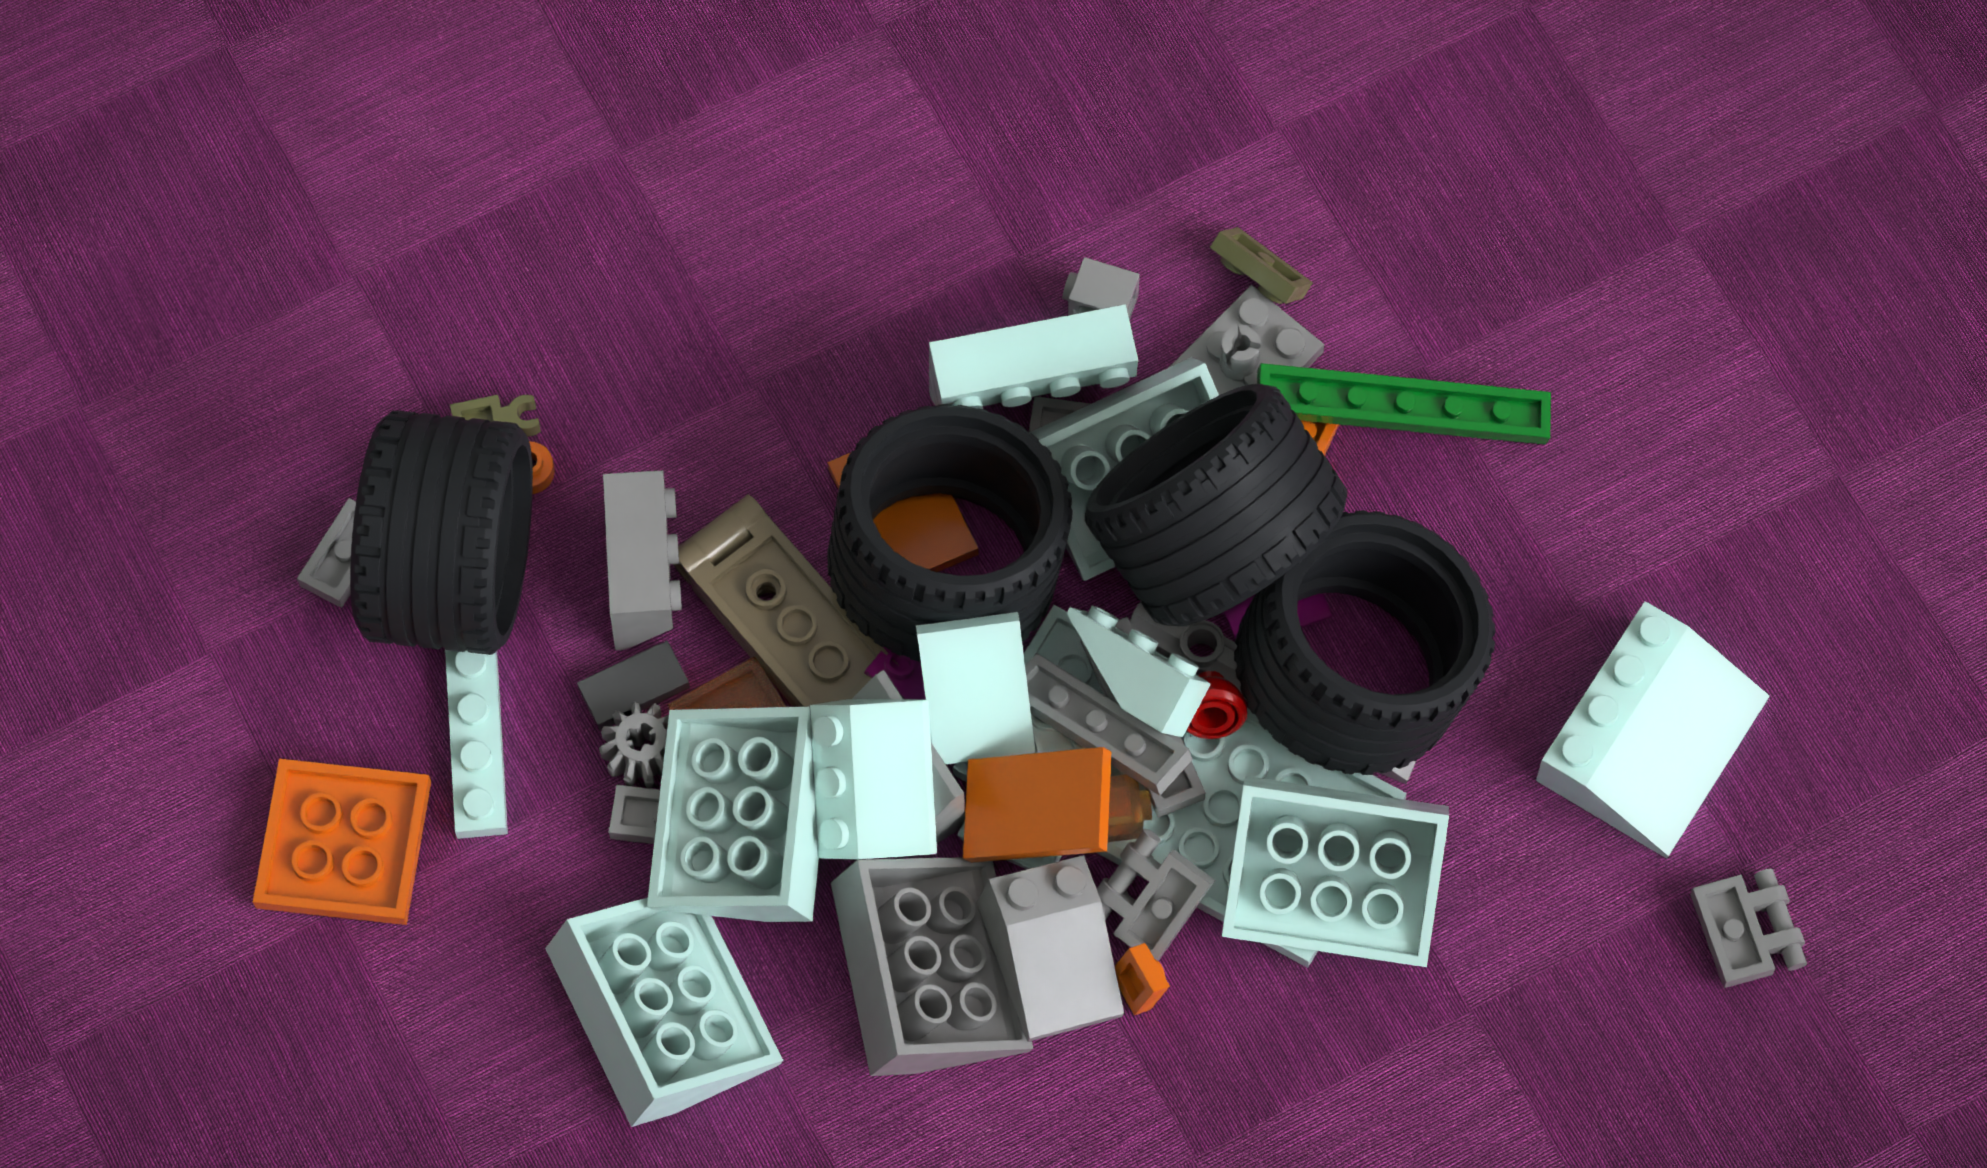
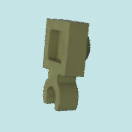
M498 395L450 404L452 416L463 417L466 420L476 418L489 420L490 422L516 423L527 437L541 432L538 418L527 421L519 418L523 412L536 409L533 395L518 396L512 400L509 406L501 407Z

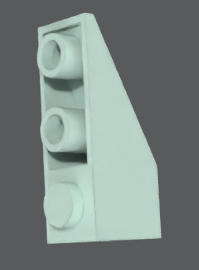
M1092 605L1089 612L1070 607L1066 614L1121 709L1161 733L1183 737L1211 683L1196 675L1199 666L1175 653H1171L1169 658L1155 651L1159 644L1156 640L1134 629H1131L1128 635L1115 627L1119 620L1117 617L1099 607Z

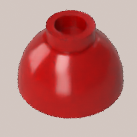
M1205 671L1200 673L1198 676L1211 683L1186 732L1205 739H1217L1233 734L1243 726L1247 719L1248 712L1243 695L1234 684L1225 679L1219 672Z

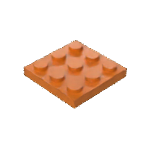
M279 759L253 897L255 908L407 925L431 787L430 776L426 774Z

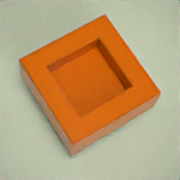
M1146 943L1129 948L1115 965L1119 990L1134 1016L1151 1010L1170 987L1162 965L1154 959Z

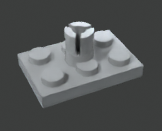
M1251 285L1170 367L1191 357L1204 362L1218 394L1221 395L1241 386L1257 384V370L1261 363L1309 368L1324 352L1325 344Z

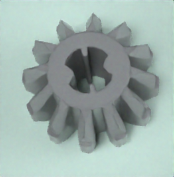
M634 701L631 705L632 715L627 717L624 713L615 710L613 720L616 726H603L601 734L607 743L599 748L602 759L610 761L607 769L612 777L624 774L626 786H633L640 777L643 778L646 788L652 789L654 787L653 776L659 774L662 777L669 715L661 717V708L656 703L649 708L647 713H642L639 703ZM645 740L651 741V745H643ZM643 745L641 751L634 749V746L641 747Z

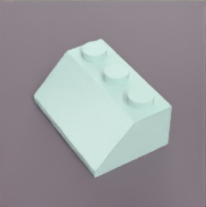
M846 699L810 705L818 858L859 860L936 854L937 842L929 700Z

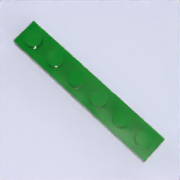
M1261 363L1257 370V384L1277 387L1300 421L1546 445L1550 439L1551 392Z

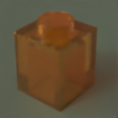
M1128 775L1110 776L1108 842L1138 839L1143 831L1144 821L1152 820L1149 790H1139V783Z

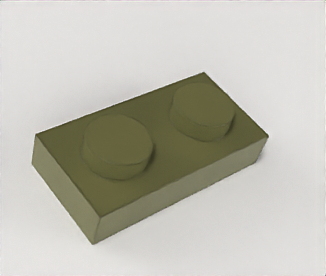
M1239 227L1220 231L1210 246L1212 250L1222 256L1220 261L1227 269L1238 275L1246 274L1259 284L1258 290L1260 293L1273 302L1287 304L1303 299L1313 284L1312 281Z

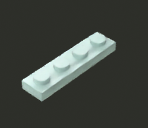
M445 650L454 821L457 839L508 834L497 651L491 655L469 653L467 650L465 652Z

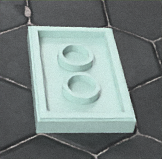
M1018 612L916 625L925 697L929 700L931 742L944 763L953 764L968 762L969 759L1035 753Z

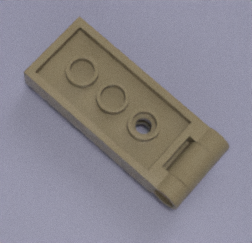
M747 494L678 546L679 564H673L676 570L692 585L694 593L793 707H810L813 704L852 699L872 679L864 674V671L879 652L882 651L888 655V652L883 647L876 644L869 636H865L859 631V627L847 618V612L845 609L840 608L836 601V593L832 591V588L769 518L752 496ZM765 593H770L774 595V597L770 600H762L759 598L761 595Z

